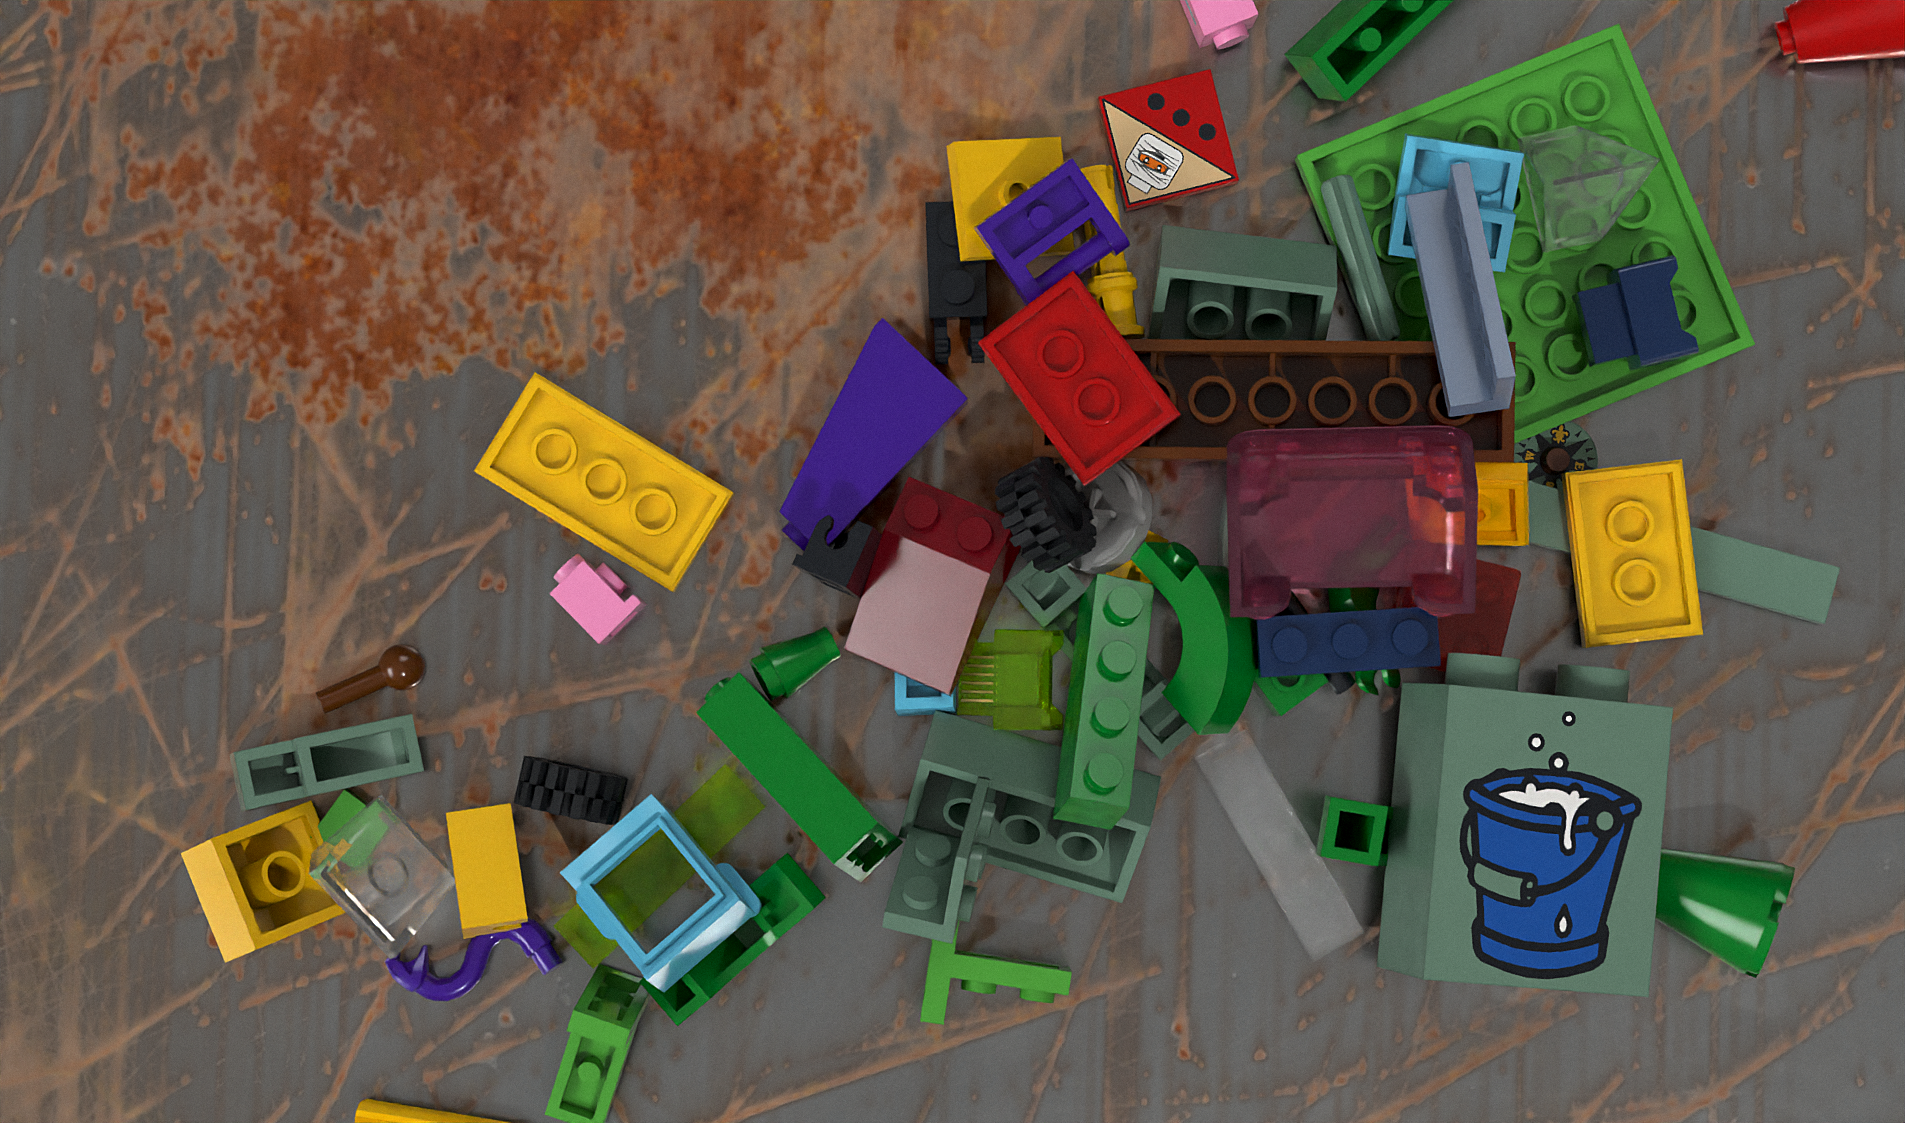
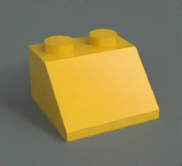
M311 800L211 838L181 853L225 963L355 909L335 857L325 847L318 829L320 820Z

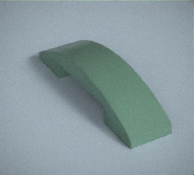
M1032 560L1005 585L1072 661L1080 598L1087 588L1067 565L1051 573H1045L1044 569L1041 571L1035 569ZM1146 657L1138 737L1161 761L1195 730L1161 693L1170 682L1166 677H1163Z

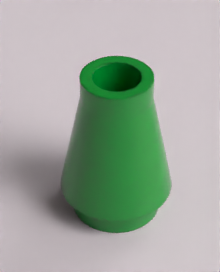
M824 626L812 633L760 647L761 654L753 657L749 662L760 686L772 701L782 695L788 699L828 664L840 658L841 654L832 635Z

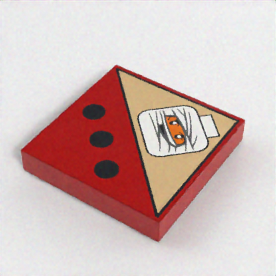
M1211 69L1098 97L1097 103L1125 212L1235 185L1239 182Z

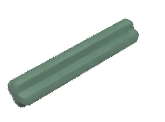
M1350 175L1332 177L1323 182L1321 192L1367 340L1394 341L1400 336V328L1353 178Z

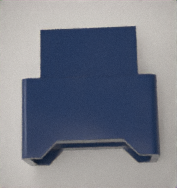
M1674 255L1617 268L1606 275L1608 285L1577 292L1572 296L1589 358V367L1627 358L1629 369L1633 371L1687 358L1699 352L1696 337L1681 329L1670 285L1672 278L1678 270Z

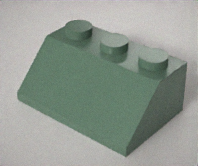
M1162 225L1154 273L1147 339L1326 341L1337 291V246Z

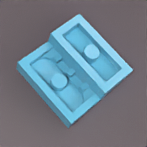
M1405 133L1391 219L1388 255L1416 259L1405 210L1406 195L1448 189L1451 165L1469 162L1492 270L1505 273L1516 217L1513 208L1524 153L1517 150Z

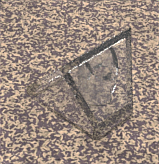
M1577 125L1520 137L1518 144L1520 151L1524 153L1523 166L1543 253L1602 240L1660 159Z

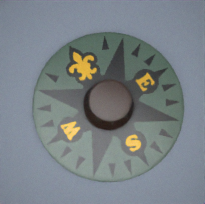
M1572 421L1514 444V462L1528 463V481L1563 490L1562 473L1598 468V455L1593 440L1582 427Z

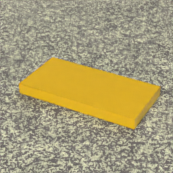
M534 372L474 470L477 474L672 592H675L735 494Z

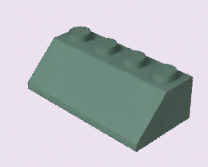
M935 710L898 837L907 839L910 827L961 838L978 777L990 780L986 802L997 804L989 839L979 838V843L989 845L986 863L1122 903L1151 828L1161 777L1134 769L1130 807L1111 830L1053 819L1062 747Z

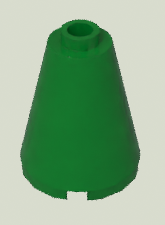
M1661 848L1655 919L1740 973L1756 978L1762 969L1779 924L1777 921L1783 903L1786 904L1795 868L1780 862Z

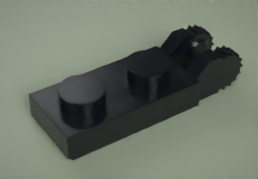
M953 201L925 202L929 321H934L935 365L948 364V358L951 356V341L947 335V320L970 319L968 355L971 357V363H985V353L978 342L984 338L983 319H987L986 261H960Z

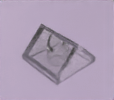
M382 795L375 797L311 853L309 875L390 959L396 957L455 885L453 870Z

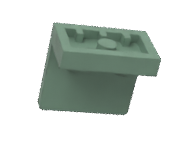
M978 777L961 838L910 827L885 908L883 928L952 944L958 921L970 923L978 887L970 886L969 881L977 882L978 879H982L989 845L979 843V838L989 839L997 804L986 802L990 780Z

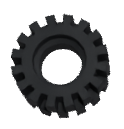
M1043 456L1038 457L1000 478L998 481L999 485L995 487V494L1000 498L995 501L997 510L1005 515L1001 522L1004 529L1010 528L1013 534L1010 538L1014 547L1020 545L1022 547L1021 556L1027 562L1033 560L1034 568L1039 571L1044 569L1045 573H1051L1089 553L1097 542L1093 538L1097 535L1096 527L1089 522L1094 519L1092 510L1084 506L1083 502L1087 499L1083 491L1078 493L1074 487L1077 482L1070 474L1066 477L1065 467L1059 462L1054 464L1053 458L1048 456L1045 458Z
M524 756L513 803L573 819L616 825L619 822L628 778L580 765L540 757Z

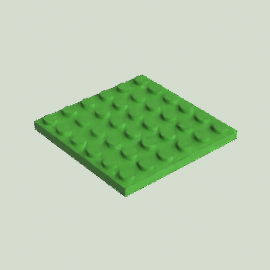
M1619 23L1298 154L1294 159L1330 245L1337 246V262L1355 305L1356 301L1321 192V185L1324 181L1339 175H1350L1356 187L1400 328V336L1394 341H1433L1416 259L1388 255L1387 253L1405 133L1517 150L1524 153L1513 208L1516 217L1505 273L1493 271L1508 342H1516L1514 444L1755 345ZM1674 255L1678 270L1672 278L1670 285L1681 329L1696 337L1699 352L1687 358L1633 371L1629 369L1627 358L1589 367V358L1572 296L1577 292L1608 285L1606 275L1617 268Z

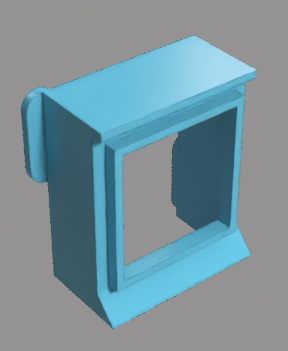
M652 794L560 872L577 891L576 901L601 934L607 939H615L644 975L643 977L662 992L668 990L749 918L756 916L761 909L760 899L738 872L728 863L715 865L675 815ZM661 828L715 893V896L647 953L594 885Z

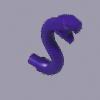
M528 918V922L521 923V928L471 938L460 969L450 977L438 978L429 972L427 945L422 946L417 958L412 961H401V953L397 951L387 957L385 964L392 978L406 990L416 992L432 1001H450L462 997L476 986L482 978L492 948L501 940L510 939L520 945L527 959H533L543 976L554 971L563 964V961L551 945L553 940L546 930L537 921Z

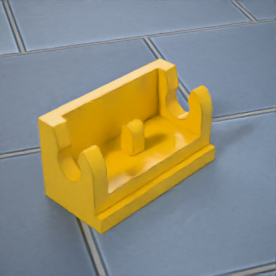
M511 803L446 813L463 939L521 928V923L528 922Z

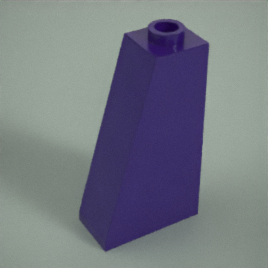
M883 318L871 331L779 511L789 521L782 531L803 551H805L815 526L827 515L834 519L833 529L828 533L826 539L828 546L832 548L837 540L851 528L968 404V398Z

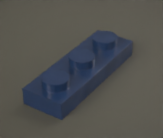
M1437 606L1254 618L1259 678L1441 666Z

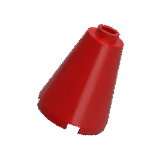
M1797 0L1783 8L1784 20L1775 22V31L1782 55L1785 56L1793 53L1797 64L1905 57V0Z

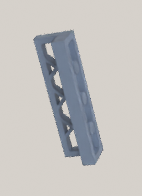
M1469 162L1453 164L1450 167L1448 189L1406 195L1405 210L1449 417L1509 409L1516 377Z

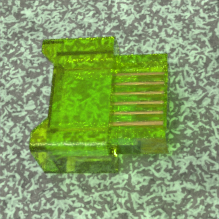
M995 629L994 642H976L959 678L957 715L993 716V728L997 730H1062L1063 714L1052 704L1053 656L1064 645V631Z

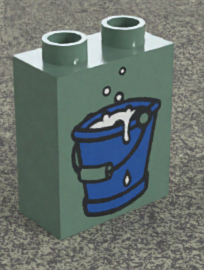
M1448 653L1445 684L1402 682L1391 802L1393 816L1389 824L1388 860L1385 869L1377 967L1422 980L1649 997L1673 707L1628 703L1630 671L1593 666L1558 664L1555 695L1519 692L1520 659L1489 655Z

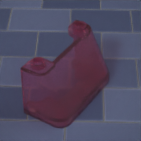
M1442 425L1257 429L1236 434L1229 440L1227 445L1226 497L1230 617H1249L1257 620L1269 619L1289 606L1291 599L1290 589L1411 587L1414 603L1429 614L1438 617L1475 613L1478 485L1473 442L1468 433L1456 427Z

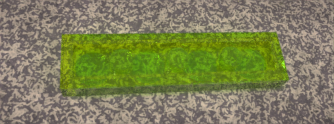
M725 764L673 814L711 859L752 821L766 805L728 764ZM660 828L616 866L595 888L598 889L627 928L633 933L696 873V870ZM578 903L553 926L593 969L619 946L615 939H607L601 934Z

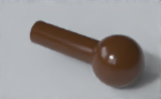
M394 645L382 654L377 666L316 692L317 699L323 712L326 714L387 686L399 691L412 689L420 683L424 676V658L417 649L410 645Z

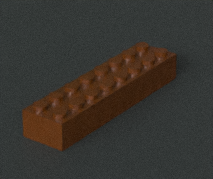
M1125 339L1180 412L1181 416L1120 461L1406 464V462L1514 463L1515 382L1509 409L1449 417L1433 341ZM1508 342L1515 370L1516 342ZM1033 418L1032 457L1037 459L1041 456L1043 458L1048 456L1053 458V460H1065Z

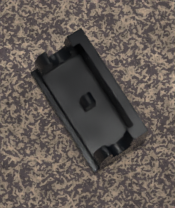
M827 515L817 523L803 555L796 554L792 565L816 582L860 600L882 534L874 527L857 521L850 532L843 534L837 540L834 548L831 549L826 539L828 533L833 529L834 519Z

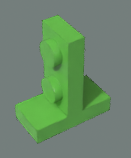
M958 921L952 944L932 939L920 1021L944 1025L951 978L962 979L961 989L971 992L996 994L997 985L1020 988L1019 998L1054 1003L1055 993L1069 995L1072 975L1070 966L957 950L955 946L959 926Z
M602 964L598 965L573 1009L567 1031L571 1033L545 1115L567 1123H606L638 1022L650 998V994L639 982L642 978Z

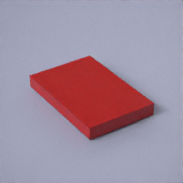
M1074 271L1070 272L978 342L1085 487L1181 416L1180 412Z

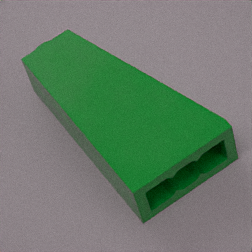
M738 672L732 679L730 677L724 678L708 691L704 698L705 704L696 713L834 865L862 882L903 843L770 700L744 675Z

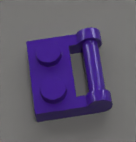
M1072 158L1062 163L974 227V230L1015 286L1017 293L1026 306L1070 272L1074 271L1079 276L1109 253L1117 256L1130 246L1125 233ZM1087 220H1090L1097 234L1034 279L1025 265Z

